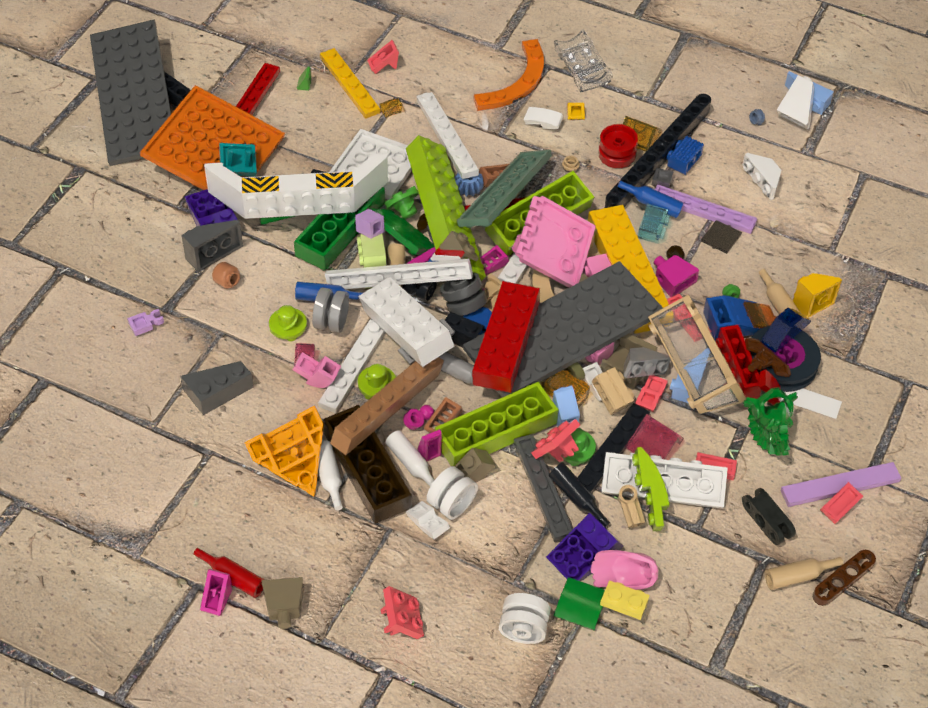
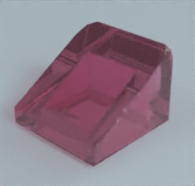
M296 343L294 365L302 352L315 360L314 344Z

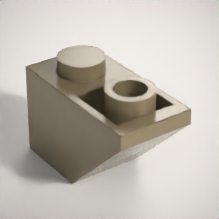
M471 448L455 467L463 472L464 477H469L474 482H478L484 479L496 467V464L486 450Z

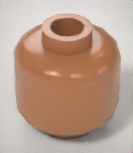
M221 262L215 266L212 278L216 284L228 289L237 285L240 280V272L237 267L227 262Z

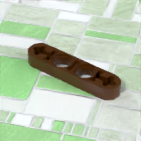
M866 549L859 551L816 586L812 596L814 602L821 606L830 604L873 568L876 562L875 554ZM862 559H869V562L865 561L862 566L859 565ZM846 569H855L857 575H849L846 572ZM832 580H840L843 586H834ZM829 589L827 596H819V594H824Z

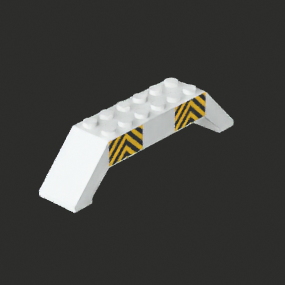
M387 153L369 154V158L356 169L345 172L240 177L224 167L223 163L204 164L208 192L245 219L355 212L388 182Z

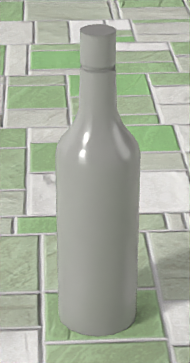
M448 352L439 356L444 360L441 371L467 384L473 383L472 370L474 365Z

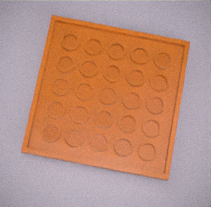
M195 85L140 151V156L202 190H206L208 187L204 164L220 163L219 143L254 144L258 173L283 140L285 133Z

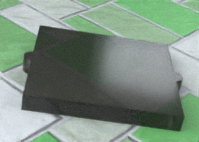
M716 220L702 237L701 242L711 246L712 249H718L727 254L740 238L742 232L732 228L731 225H726Z

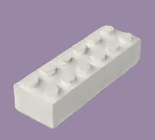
M388 277L358 296L365 313L422 367L454 347L449 330L392 278Z

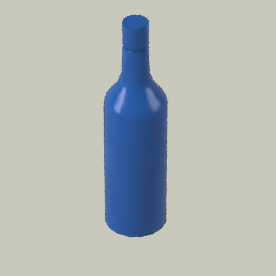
M621 180L617 186L632 193L638 202L674 218L678 217L683 206L682 201L648 186L635 187Z
M297 281L295 288V299L315 302L318 291L322 287L332 289L333 294L337 291L348 292L349 299L358 300V296L363 294L361 292L348 291L340 285Z

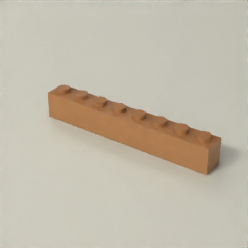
M437 357L424 367L415 361L335 427L330 444L347 455L439 376L444 360Z

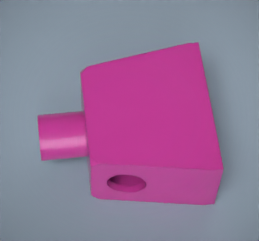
M674 255L668 260L658 256L654 260V265L657 266V280L670 297L681 293L697 282L699 269L679 256Z

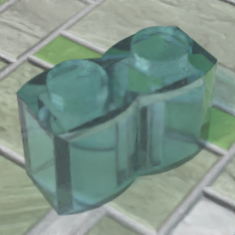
M647 204L639 227L638 238L659 243L660 238L663 239L666 229L664 225L668 226L669 223L668 209Z

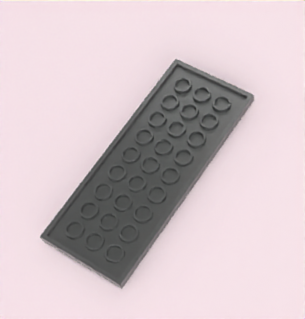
M155 19L90 34L107 159L110 166L142 159L140 151L172 114Z
M620 261L539 304L511 393L536 382L544 381L650 322L648 318L650 315L663 309V307ZM485 333L463 344V350L474 363ZM497 390L502 397L511 394L509 392Z

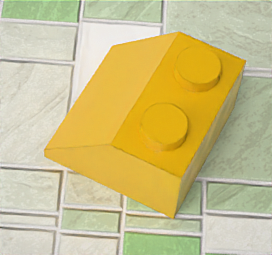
M816 273L803 276L797 282L793 302L800 313L807 319L835 303L842 279Z

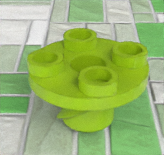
M290 305L280 307L269 319L270 332L280 339H287L288 341H295L297 337L304 333L307 327V319L304 313Z
M373 364L359 374L358 388L364 397L369 400L395 379L396 376L391 369L384 365Z

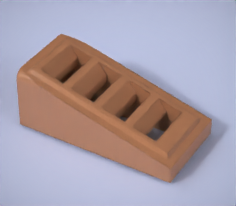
M509 164L480 167L479 174H482L483 188H487Z
M445 397L424 426V430L429 433L434 432L435 429L431 426L441 425L436 422L437 419L446 423L459 417L463 412L462 406ZM446 409H449V410H451V411H453V412H452V414H450L449 412H447V411H445V410H446ZM444 414L447 417H449L448 420L442 417L441 415Z

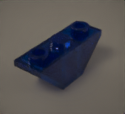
M787 308L775 318L761 339V342L776 353L808 326L811 320L797 310Z

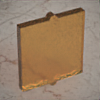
M746 301L743 303L747 316L750 318L754 328L761 329L770 325H778L776 316H774L769 305Z

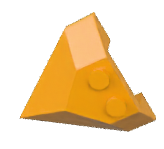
M312 406L297 414L298 418L267 434L261 433L244 443L254 462L266 467L271 472L315 497L324 423L316 406Z

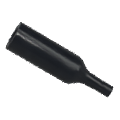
M563 462L549 473L548 476L580 511L591 513L605 527L611 523L598 509L595 496Z

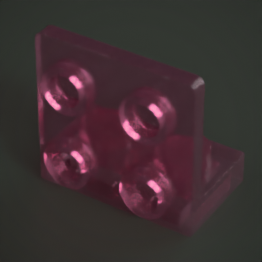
M646 414L626 448L634 453L637 447H642L649 456H661L665 460L675 443L680 445L684 438Z

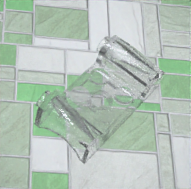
M581 30L577 36L570 40L554 41L555 51L561 61L565 62L574 77V83L580 93L599 88L611 82V78H613L612 72L606 66L585 30Z

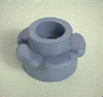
M761 109L752 111L749 115L750 122L754 125H761L765 119L763 111Z

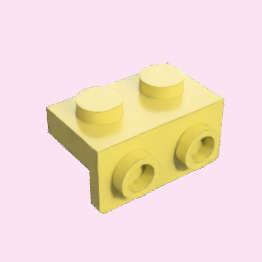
M609 580L600 605L641 620L644 610L648 605L650 595L645 594L641 590L626 587L622 583Z

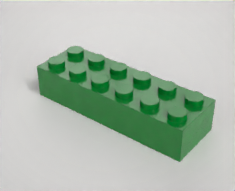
M382 187L355 212L318 214L294 241L295 256L326 271L359 233L356 231L355 215L367 209H380L384 205L385 188Z

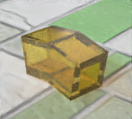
M398 98L379 104L385 118L401 113L403 106Z

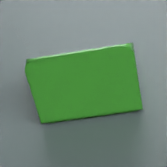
M307 67L299 77L297 90L309 91L311 84L310 67Z

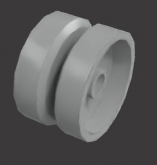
M320 288L313 309V327L324 330L328 326L330 331L341 333L347 319L349 293L337 291L333 294L332 289Z

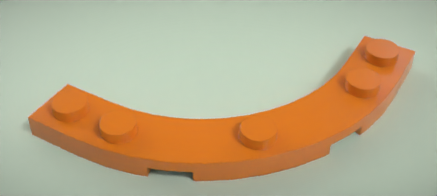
M538 39L522 41L527 67L521 78L504 89L474 94L477 111L510 105L514 100L520 97L524 98L535 89L542 77L544 68V55Z

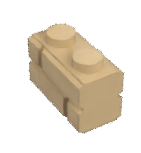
M615 367L597 375L592 380L610 415L629 407L634 402L632 390L626 387L623 374L617 371Z

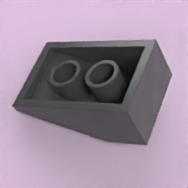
M239 220L196 226L181 235L185 259L197 272L243 247Z

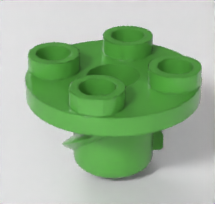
M413 186L407 189L404 194L402 191L394 194L393 198L387 200L384 204L387 209L395 208L403 219L411 218L417 213L414 198L419 192Z
M577 428L571 434L579 450L577 452L573 451L574 455L571 457H563V460L572 466H579L589 461L595 454L596 443L594 438L581 428Z

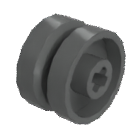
M473 273L472 279L446 281L441 286L440 291L443 299L447 301L446 306L449 313L451 311L460 316L467 315L486 304L488 298L485 290L481 288L482 282L477 273Z

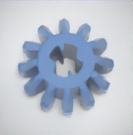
M459 173L455 176L460 195L465 194L466 197L468 195L474 197L475 194H480V191L483 189L482 174L462 179Z

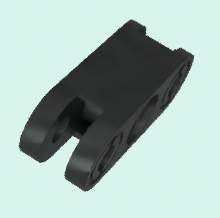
M763 488L755 490L754 498L750 495L742 497L743 507L773 544L779 545L784 542V537L790 539L796 535L793 523Z

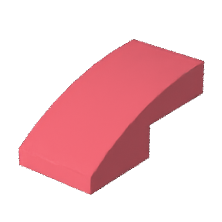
M654 375L649 376L635 404L654 412L668 384V380Z

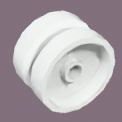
M451 466L445 469L432 483L427 493V502L434 508L440 509L443 515L452 520L459 517L472 503L478 491V485L469 477H464L463 472L458 468Z
M514 593L508 595L504 599L499 631L506 638L518 643L535 644L542 642L546 636L551 607L548 602L532 594Z

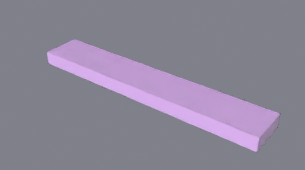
M658 184L655 190L682 201L681 211L749 234L752 233L756 225V217Z
M894 462L782 486L780 491L787 506L791 507L831 498L848 482L858 491L898 483L901 481V476Z

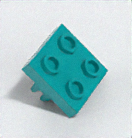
M219 143V159L224 167L239 176L256 177L254 144Z

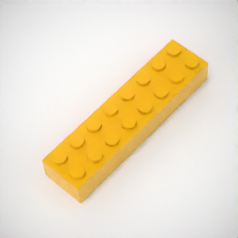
M618 205L589 211L588 222L596 225L594 243L599 254H606L611 265L620 261L663 308L667 307L669 303L624 206ZM671 308L664 311V314L658 317L660 322L672 319L673 312ZM651 322L634 330V334L651 331L648 326Z

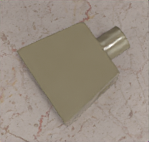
M303 577L262 580L269 620H278V627L280 629L290 628L291 619H297L301 614L304 594Z

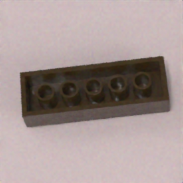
M359 405L322 419L324 423L323 432L328 441L331 442L335 427L360 407ZM375 431L347 455L332 445L333 451L375 524L412 508V494Z

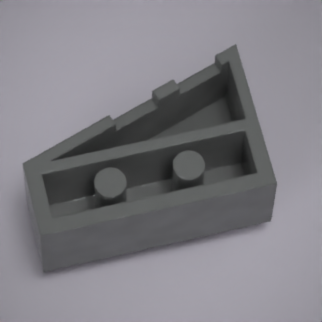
M241 361L180 376L183 391L203 415L253 388L252 374Z

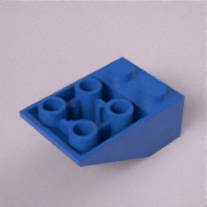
M725 295L706 298L703 313L715 341L718 338L721 327L739 325L743 336L753 335L761 328L766 327L757 302Z

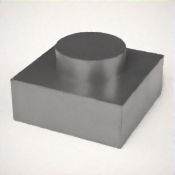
M656 168L651 185L657 186L658 184L669 188L673 172Z

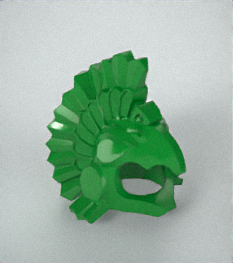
M778 387L771 388L758 399L747 397L743 404L744 407L749 408L750 415L747 419L750 421L748 427L751 428L750 433L754 435L753 440L757 441V445H760L762 450H767L770 455L784 456L789 455V450H791L788 428L793 426V402L798 396L796 392L786 395ZM783 398L780 403L764 406L765 402L769 399Z

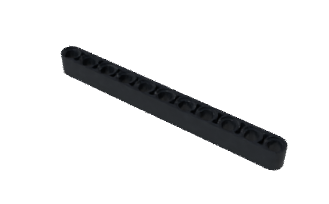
M708 94L697 95L621 178V181L635 187L644 186L655 174L656 168H660L666 162L669 151H674L679 140L682 141L685 136H689L708 115L711 97ZM617 183L606 195L604 208L618 205L625 207L634 195L617 187Z

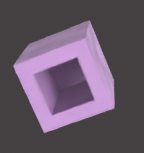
M370 209L355 215L357 232L370 239L384 233V216Z

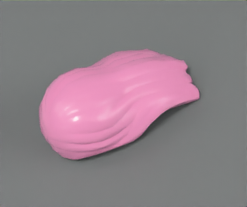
M620 550L597 552L594 558L595 561L592 562L590 569L591 573H593L592 578L595 580L593 582L595 587H607L610 580L622 583L624 586L634 590H642L653 586L658 579L659 572L656 561L650 556L643 553Z

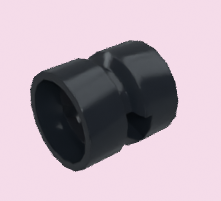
M437 282L403 284L402 288L409 295L414 296L416 294L418 299L428 302L435 292Z

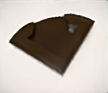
M425 213L419 217L417 222V230L422 234L428 232V222Z

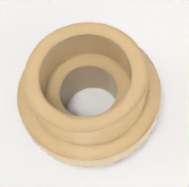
M572 155L565 157L562 162V167L570 172L576 171L580 165L577 157Z

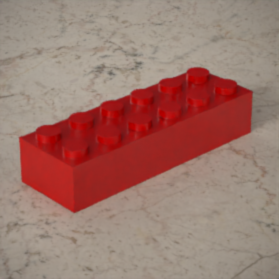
M502 281L472 370L473 385L509 393L512 392L540 304V288Z

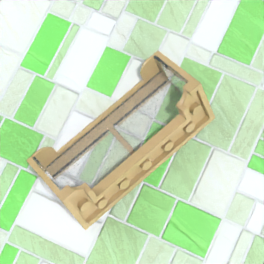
M689 294L648 317L651 322L648 325L653 335L658 334L688 391L689 398H687V401L692 409L696 408L699 414L739 404L746 400L742 389Z

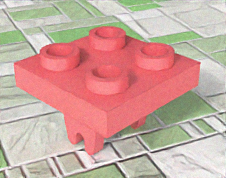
M576 419L569 423L566 420L558 427H554L547 433L548 436L546 438H542L535 444L537 448L531 454L537 459L546 453H550L558 462H562L563 457L573 456V451L577 452L579 448L571 434L580 426V423Z
M391 586L383 589L386 605L380 610L381 614L386 613L389 625L384 628V633L390 632L392 636L401 632L415 639L423 637V622L417 598Z

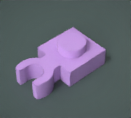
M159 309L153 310L149 315L143 312L127 318L128 324L135 336L153 330L152 325L164 323L163 316L159 317Z

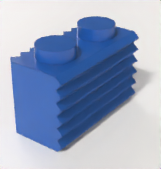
M685 136L682 141L679 140L674 151H669L667 166L686 175L702 155L704 144L694 140V138Z

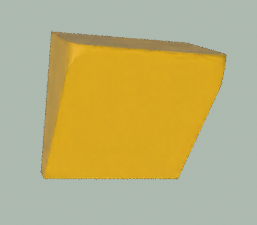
M567 103L568 120H585L584 103Z

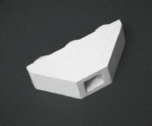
M746 153L742 164L743 169L757 183L763 194L770 200H773L782 170L771 158Z

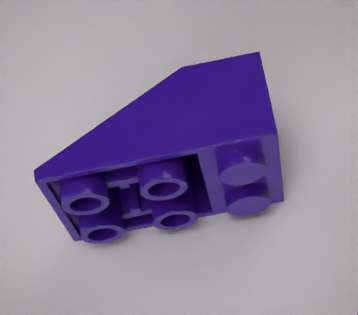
M208 189L185 196L196 226L238 220L233 210L210 194Z
M589 513L546 558L566 579L569 577L582 581L592 574L590 569L592 562L595 561L594 558L597 552L621 550L624 545L595 516Z

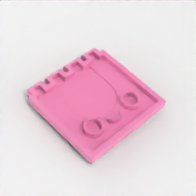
M533 196L525 221L526 226L523 227L520 237L521 242L518 243L515 255L520 257V262L570 288L580 281L596 225L544 196Z

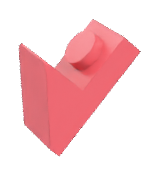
M394 41L388 42L367 60L375 74L387 64L394 69L397 68L399 51Z

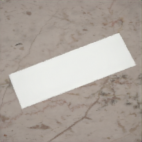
M806 389L785 392L786 395L794 392L797 393L798 398L793 402V405L835 419L837 418L842 401Z

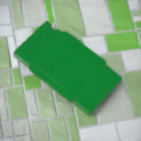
M370 209L384 216V230L409 249L408 252L412 255H421L435 247L425 235L405 219L396 215L392 210Z

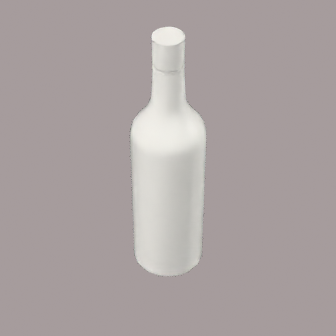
M398 430L391 433L387 437L385 444L414 477L423 479L431 487L435 480L429 473L428 462L401 431Z
M322 440L318 468L322 487L331 495L335 510H341L343 508L339 495V488L342 484L341 476L330 441Z

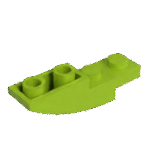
M637 447L634 454H632V464L637 469V474L634 476L635 485L639 486V492L648 491V493H645L646 505L650 506L648 523L652 525L653 531H661L664 527L662 510H667L670 505L668 494L655 463L642 447Z

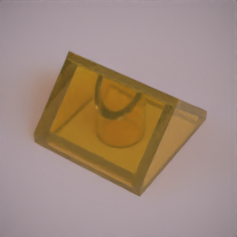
M625 116L623 125L635 130L638 135L636 149L644 152L653 145L662 131L658 127Z

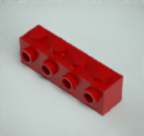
M739 325L721 327L718 338H716V343L745 397L758 399L762 391L759 388V373L757 369L753 372L748 370V365L751 364L753 359L750 351L746 349L745 339Z

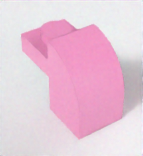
M302 352L292 370L306 378V384L317 388H326L335 380L341 365L326 356L318 362Z

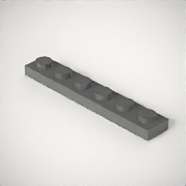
M533 434L514 439V446L553 541L563 540L573 529L554 483L548 476L549 471L543 457L535 459L531 454L537 448L535 446V438Z

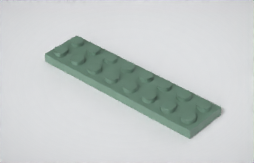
M551 150L520 152L457 219L458 226H466L467 228L490 226L496 217L516 198L517 194L524 189L525 185L532 180L534 175L552 157Z

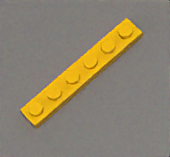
M332 48L321 52L320 59L364 118L367 119L380 114V107L336 49Z

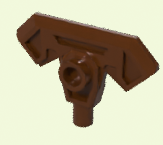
M746 337V349L757 353L751 364L748 365L749 371L763 370L772 366L776 375L784 377L791 375L789 365L758 339Z

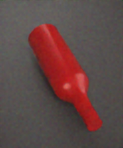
M200 548L195 549L193 555L208 563L213 570L230 574L231 584L253 598H257L263 592L262 580L265 579L225 556L214 557Z

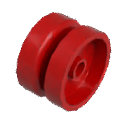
M613 124L603 129L600 134L598 151L602 163L612 168L630 166L634 162L637 153L638 135L635 130L623 124Z

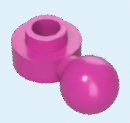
M423 405L420 410H409L403 417L405 426L411 430H417L424 424V420L431 418L434 414V409L430 405Z

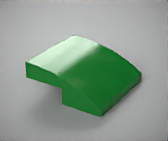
M568 577L553 616L595 631L600 613L604 607L600 605L605 590Z

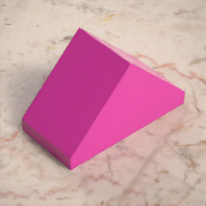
M208 569L200 607L201 611L218 616L222 615L232 592L230 574Z

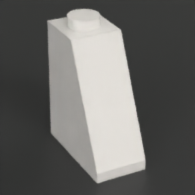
M798 75L777 109L780 116L807 130L810 128L815 89L809 77Z

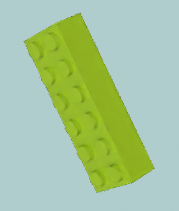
M574 171L502 211L490 226L485 227V232L495 245H498L507 256L514 253L512 247L517 235L522 234L523 227L526 226L525 221L533 196H544L576 215L589 209L595 197Z
M536 382L435 427V431L441 430V452L450 466H455L471 448L486 450L488 454H491L513 444L516 438L535 434L557 424L559 410L540 383Z

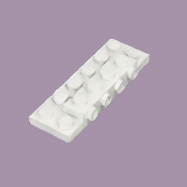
M606 452L601 493L618 495L622 486L632 485L637 490V497L645 499V493H648V491L639 492V486L635 485L634 476L637 474V469L632 464V454L634 453L624 455ZM650 456L664 481L669 502L724 508L727 467L704 465L701 461L696 460L688 463L682 462V459L679 458L664 460L661 456ZM630 492L622 494V496L633 497Z

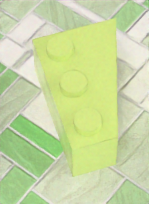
M360 233V237H357L360 266H363V268L386 266L383 234L370 239Z

